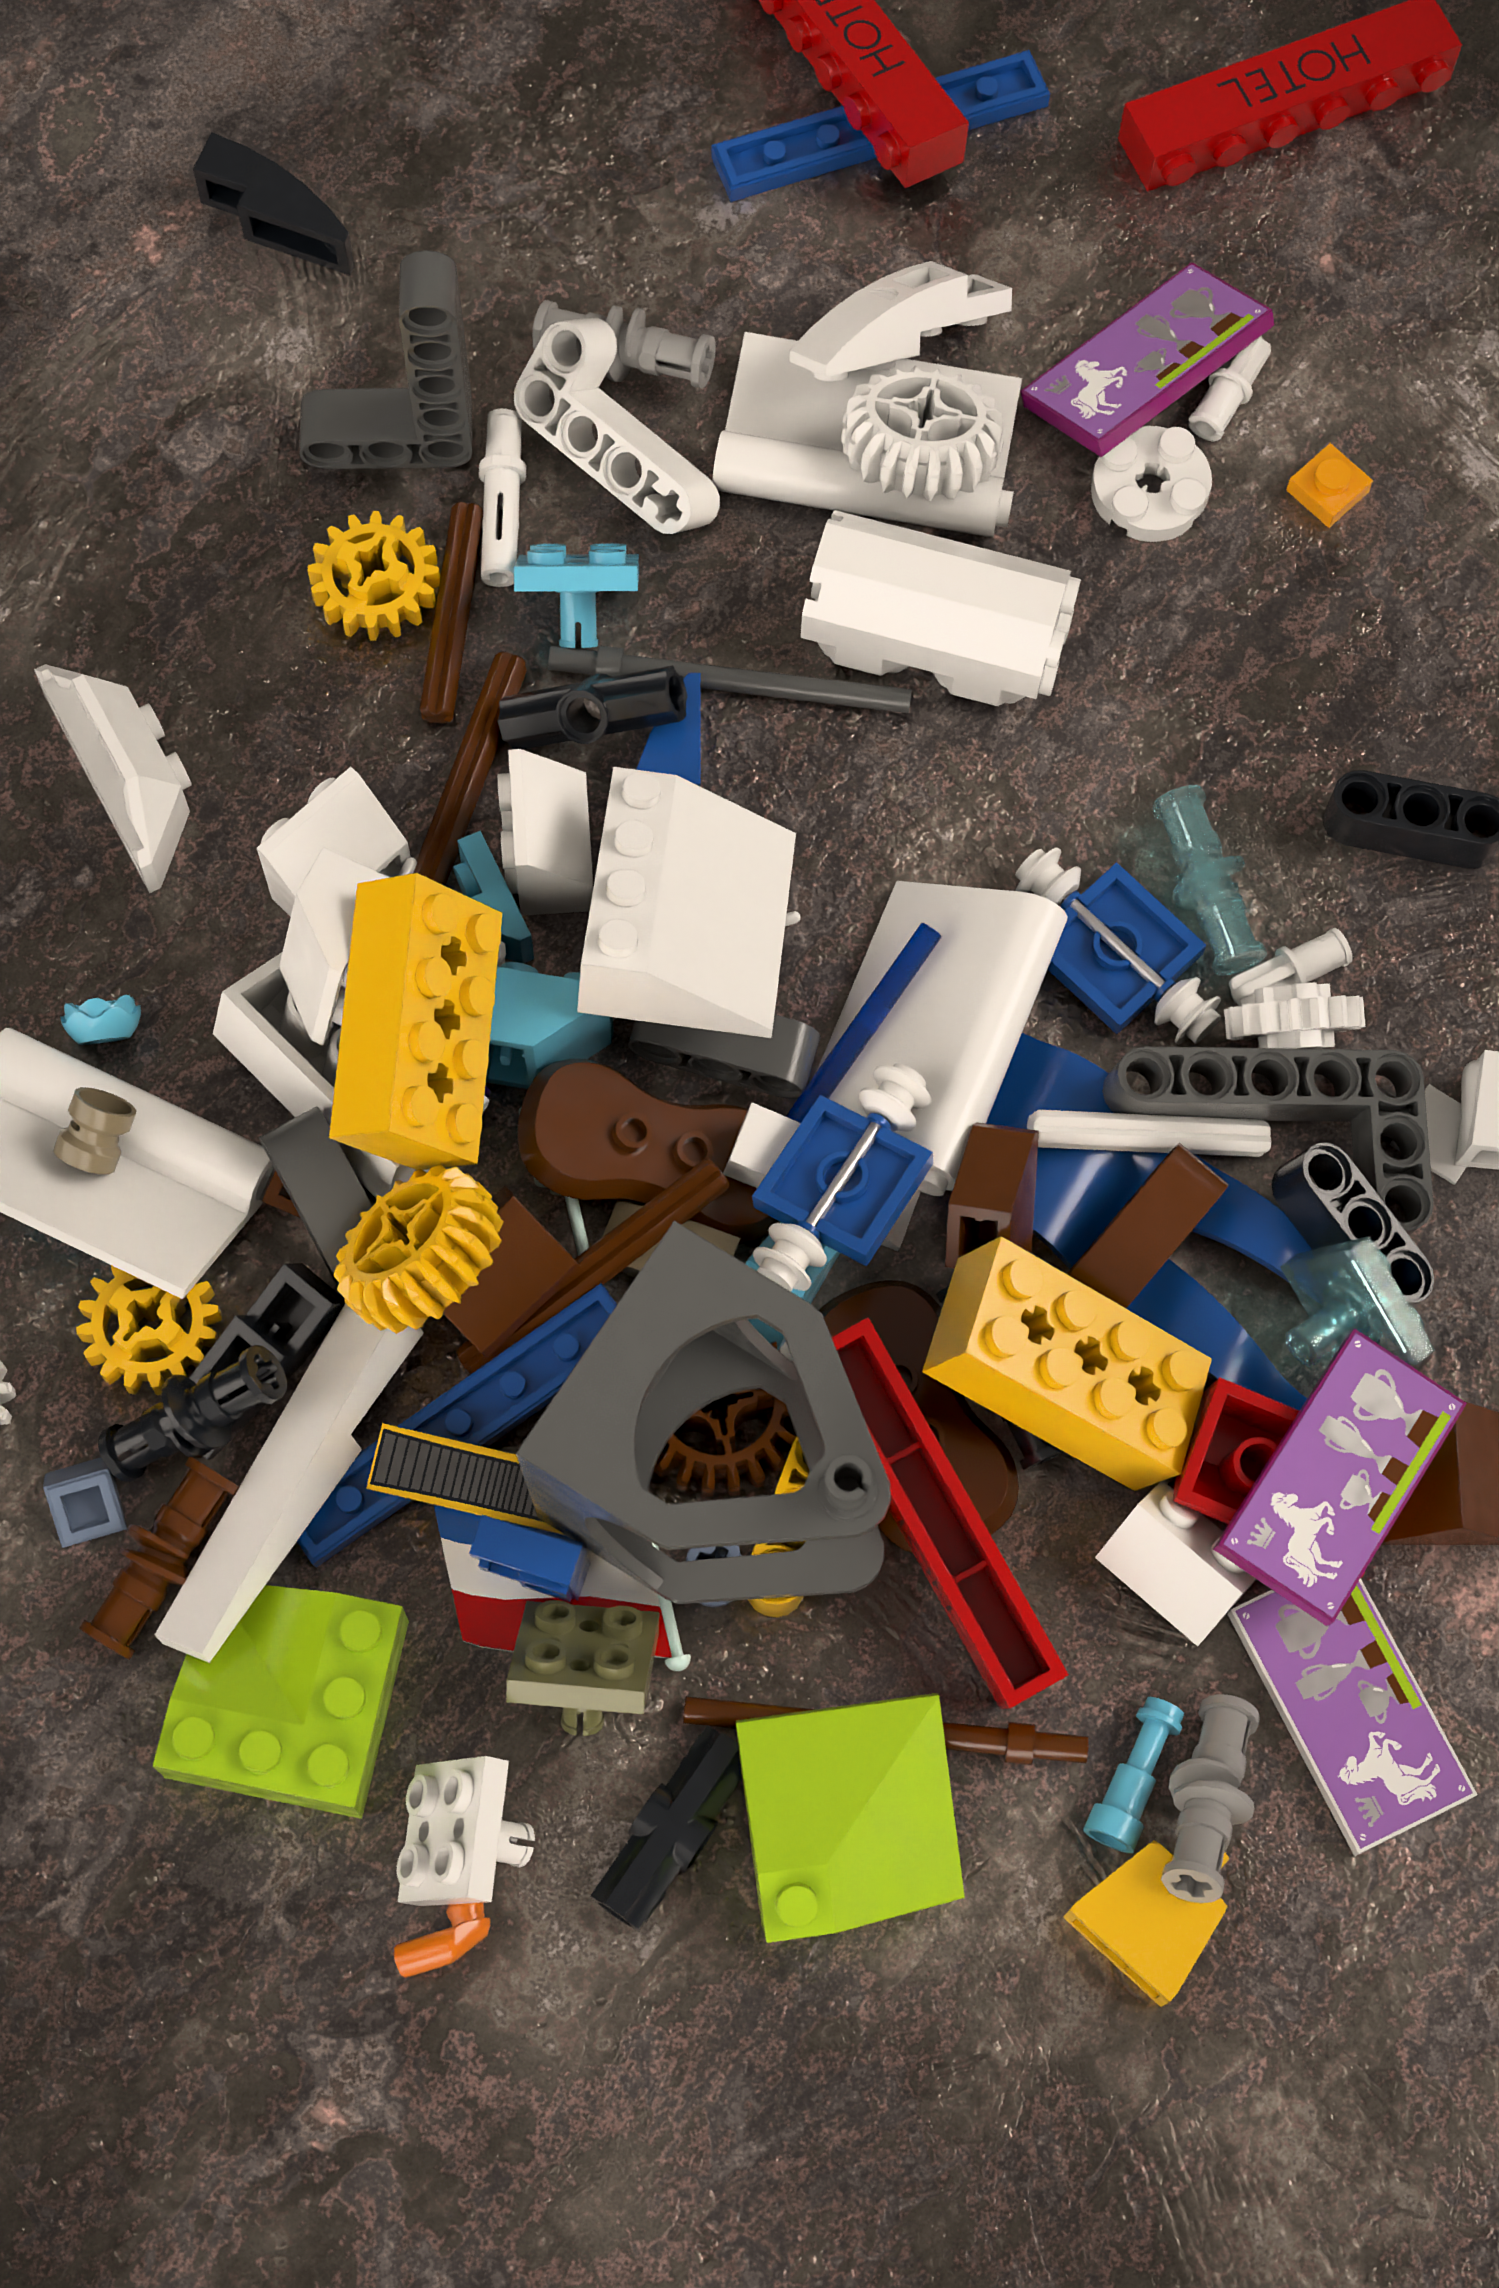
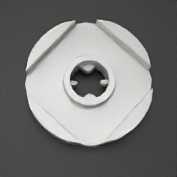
M1142 426L1102 458L1098 457L1091 481L1092 499L1099 515L1109 525L1112 519L1118 526L1127 529L1126 536L1145 542L1170 540L1184 534L1192 527L1193 521L1201 515V512L1203 513L1211 492V469L1205 455L1195 445L1194 436L1188 430L1182 427L1167 429L1159 426ZM1152 474L1160 477L1164 482L1161 483L1160 492L1148 493L1146 492L1148 486L1145 485L1140 488L1136 480L1142 479L1143 475Z

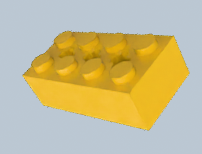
M418 873L357 883L329 1133L330 1139L415 1170L431 1169L439 1164L444 1168L478 1164L486 1074L489 1064L488 1054L492 1014L495 1003L498 954L501 942L502 912Z
M1001 1236L958 1258L922 1372L1136 1491L1181 1474L1212 1358Z

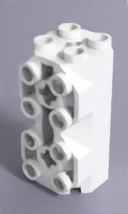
M834 510L832 518L826 522L814 560L809 582L813 583L811 598H814L815 601L805 599L800 638L818 642L822 652L830 657L834 664L879 676L888 672L898 673L909 666L934 673L938 682L948 689L950 694L982 703L1000 706L1004 703H1015L1025 696L1037 699L1038 693L1051 696L1060 663L1063 644L1066 643L1081 579L1071 577L1070 570Z

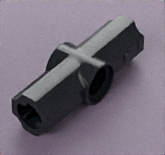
M673 665L617 676L594 674L579 683L505 696L499 701L500 714L497 721L503 741H506L512 749H528L574 741L578 744H590L607 734L680 722L687 716L686 701L688 695L683 676L676 672ZM584 698L593 701L597 705L601 719L593 717L587 711Z
M708 1725L706 1726L702 1734H699L686 1757H683L680 1766L667 1785L661 1783L637 1815L628 1832V1835L631 1836L590 1895L593 1901L625 1925H628L637 1932L641 1930L665 1897L666 1891L679 1872L685 1873L701 1853L719 1823L716 1820L717 1816L742 1781L738 1742L723 1732L717 1731Z

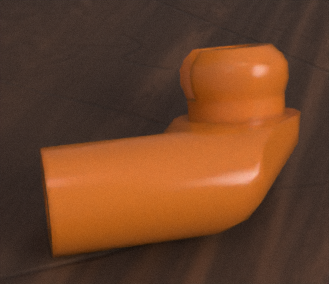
M483 1902L450 1904L447 1907L446 1913L452 1927L395 1945L394 1959L399 1973L407 1978L450 1965L485 1939L490 1929L491 1918H485Z

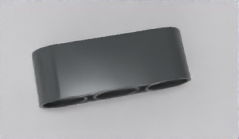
M774 1014L771 1038L636 1020L628 1047L636 1055L658 1064L769 1095L796 1099L801 1098L805 1092L821 1036L813 1027L803 1022Z
M316 1106L259 1136V1139L338 1287L339 1282L333 1276L337 1265L340 1263L336 1255L339 1249L348 1244L345 1234L348 1230L358 1225L361 1220L360 1212L368 1211L372 1205L339 1142L329 1138L330 1125L321 1110Z

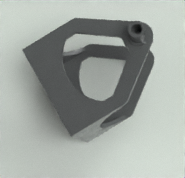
M674 1221L516 1452L537 1517L572 1540L584 1543L586 1549L666 1600L677 1604L853 1593L867 1587L879 1575L884 1562V1541L878 1525L885 1518L890 1505V1482L823 1315L807 1301ZM757 1318L782 1333L793 1362L769 1343L748 1319ZM756 1388L765 1390L785 1403L810 1471L805 1485L800 1490L794 1493L667 1504L648 1492L654 1467L666 1443L689 1417L704 1406L729 1394ZM805 1541V1544L800 1549L790 1552L677 1562L653 1546L655 1544L668 1550Z

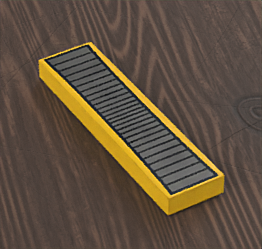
M382 1423L366 1489L565 1535L537 1517L516 1454Z

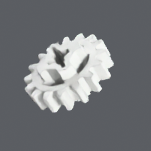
M1316 982L1258 988L1254 990L1255 1004H1243L1242 1006L1224 1009L1226 1039H1231V1041L1258 1039L1259 1048L1328 1049L1335 1047L1334 1033L1359 1030L1366 1027L1363 997H1346V995L1331 997L1330 984H1317Z

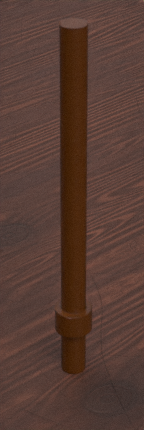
M686 1696L683 1723L736 1729V1720L815 1709ZM943 1722L946 1750L1004 1755L1005 1763L1032 1765L1033 1758L1087 1763L1088 1736L1035 1731V1724L1008 1722L1007 1728Z

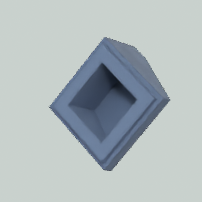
M101 1457L45 1474L43 1489L62 1548L127 1529L115 1476H113Z

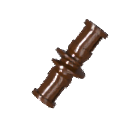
M189 1457L185 1463L190 1468L167 1505L163 1503L154 1517V1525L151 1530H146L134 1524L129 1525L127 1532L138 1544L139 1548L137 1551L125 1548L120 1549L119 1553L131 1561L120 1570L112 1582L114 1585L113 1589L92 1621L84 1620L79 1627L80 1630L129 1660L135 1653V1650L130 1646L152 1612L158 1611L166 1598L167 1589L170 1584L183 1586L190 1571L184 1565V1562L188 1559L192 1550L203 1541L208 1533L206 1528L227 1495L230 1493L235 1496L239 1489V1486L193 1457Z

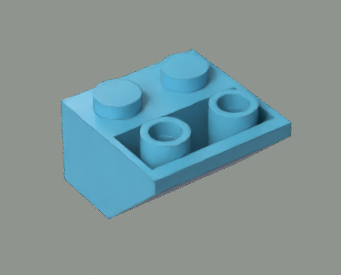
M506 962L501 967L497 966L495 1003L488 1054L489 1064L486 1074L487 1083L528 1089L533 1079L548 1065L566 1059H588L612 1043L614 1033L613 1017L577 1012L580 973L572 972L565 974L564 977L540 974L534 967L518 962Z

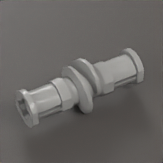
M544 300L537 310L533 325L534 350L543 333L550 325L556 322L583 318H599L607 322L617 340V352L606 374V377L612 382H622L629 375L632 368H637L643 373L655 376L665 374L690 380L693 387L701 389L707 385L710 379L716 352V342L713 336L702 334L699 339L670 333L669 330L654 326L645 328L646 313L644 309L638 307L633 311L628 324L624 323L622 307L612 305L607 317L590 312L585 315L558 308L556 302ZM577 337L576 349L581 357L582 345Z
M1225 1694L1210 1695L1202 1700L1198 1712L1203 1722L1199 1743L1193 1750L1192 1758L1178 1764L1170 1774L1168 1788L1173 1797L1174 1805L1181 1813L1175 1829L1177 1841L1173 1859L1165 1865L1161 1881L1172 1895L1195 1903H1209L1221 1898L1225 1882L1220 1874L1224 1852L1230 1844L1233 1831L1232 1825L1246 1823L1252 1819L1254 1813V1802L1246 1793L1239 1790L1238 1787L1241 1785L1246 1770L1247 1760L1245 1753L1249 1735L1256 1732L1260 1716L1258 1710L1248 1701Z

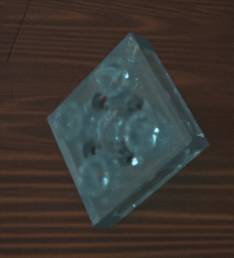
M1369 1236L1298 1253L1280 1266L1310 1317L1296 1328L1286 1332L1285 1336L1289 1351L1301 1364L1309 1367L1311 1365L1314 1366L1329 1352L1334 1357L1348 1333L1354 1328L1409 1365L1418 1364L1435 1351L1424 1332V1323L1421 1316L1406 1301L1391 1275V1267L1387 1258L1374 1246Z

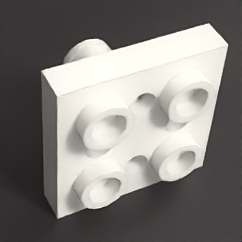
M482 1756L416 1765L415 1775L409 1784L406 1795V1807L409 1813L406 1842L397 1862V1878L400 1882L399 1903L434 1906L491 1902L496 1861L508 1863L514 1867H523L527 1864L534 1848L511 1843L517 1842L518 1839L535 1841L532 1826L524 1822L514 1823L502 1820L509 1761Z

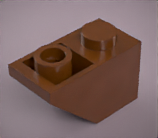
M978 1122L972 1126L948 1203L945 1267L955 1268L959 1257L1001 1236L1032 1253L1039 1131Z

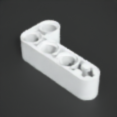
M599 318L559 321L550 325L543 333L514 390V405L520 417L661 533L674 534L710 524L717 516L720 507V496L714 483L599 389L617 352V340L612 328L607 322ZM577 337L582 345L581 357L576 349ZM550 387L554 393V406L549 398ZM593 422L596 425L598 431L597 441L594 439L592 433ZM636 457L639 460L642 467L641 478L638 476L635 469Z

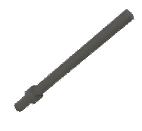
M601 645L598 651L551 646L549 652L548 670L617 676L673 665L676 672L683 676V679L688 673H701L702 689L909 713L912 689L624 655V648Z

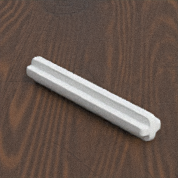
M1037 1110L1032 1115H1029L1027 1121V1129L1039 1131L1038 1147L1169 1153L1178 1143H1181L1192 1154L1259 1157L1270 1150L1272 1142L1270 1125L1264 1120Z

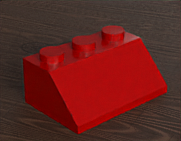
M1219 1377L1202 1394L1182 1472L1175 1479L1172 1501L1229 1524L1299 1413V1410Z

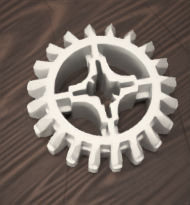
M914 366L912 371L903 373L897 368H891L887 377L879 374L871 375L868 384L856 386L855 394L852 398L848 399L847 408L844 409L841 441L843 443V453L849 456L850 468L862 471L863 482H880L883 493L898 490L904 492L906 499L912 494L924 495L929 502L932 501L934 495L942 494L954 500L958 490L967 493L974 492L977 483L989 481L991 472L996 468L997 459L1001 457L1004 427L1002 424V413L995 409V398L982 395L981 385L963 384L962 375L960 374L953 377L941 375L939 368L933 373L921 372L917 366Z

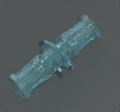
M1199 785L1183 786L1160 796L1154 801L1152 807L1154 817L1163 821L1173 847L1171 851L1176 866L1182 870V873H1179L1175 878L1177 886L1173 890L1172 899L1177 908L1185 911H1195L1199 926L1205 930L1215 956L1211 965L1214 974L1224 976L1239 973L1257 965L1267 956L1264 943L1256 941L1246 917L1247 908L1242 895L1238 892V884L1233 883L1231 878L1242 871L1246 864L1241 856L1223 858L1222 844L1216 831L1212 830L1203 807V803L1206 801L1203 787Z

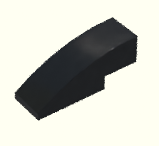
M211 132L193 167L200 202L239 216L243 236L247 241L351 275L355 265L350 235L332 210L303 182L274 161L245 145Z
M303 1263L283 1264L247 1314L236 1315L189 1379L197 1384L199 1379L216 1370L222 1371L238 1362L242 1351L253 1345H260L271 1351L279 1360L288 1381L329 1332L345 1304L344 1298ZM262 1367L258 1369L256 1376L258 1377L266 1373L267 1368ZM260 1402L244 1411L242 1417L231 1422V1440L267 1403ZM230 1441L220 1448L211 1450L203 1457L207 1460L213 1459Z

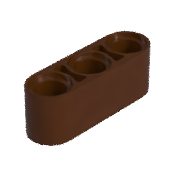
M1178 1143L1072 1266L1067 1275L1122 1307L1127 1308L1220 1198L1229 1184L1181 1143Z

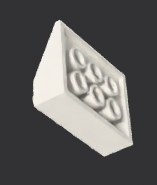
M613 767L581 960L577 1012L771 1038L796 833L677 775Z

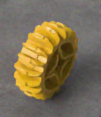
M439 1164L432 1167L427 1173L418 1169L407 1182L399 1179L395 1181L390 1192L383 1197L377 1195L376 1203L368 1211L360 1212L361 1220L358 1225L348 1230L345 1234L348 1244L339 1249L336 1255L340 1263L337 1265L333 1276L339 1282L337 1290L345 1298L344 1302L366 1323L373 1324L380 1331L388 1328L396 1334L405 1330L408 1326L415 1330L421 1328L430 1316L440 1319L447 1306L453 1302L461 1303V1295L469 1286H477L479 1284L476 1277L481 1270L490 1267L493 1263L489 1253L498 1248L502 1241L498 1232L504 1221L497 1213L499 1207L491 1200L492 1195L478 1181L476 1182L469 1174H464L456 1166L446 1169Z

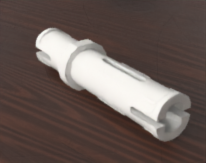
M495 409L488 413L486 453L479 464V478L484 482L481 580L486 585L495 587H507L514 584V565L517 561L520 484L526 479L527 466L521 460L522 418L517 411L511 409ZM503 509L502 538L498 540L499 511Z

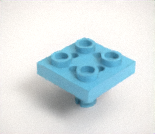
M533 544L530 545L527 555L518 556L514 565V592L554 591L560 593V647L575 648L576 622L581 623V648L598 646L596 592L638 591L639 554H626V544H591L589 554L567 555L566 545Z

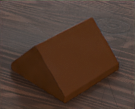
M506 1186L491 1198L499 1207L497 1213L504 1221L498 1232L502 1241L498 1248L489 1253L493 1263L490 1267L480 1271L476 1277L479 1284L468 1287L461 1295L460 1304L453 1302L443 1312L486 1358L499 1348L582 1268Z
M1466 1402L1465 1408L1381 1545H1499V1412Z

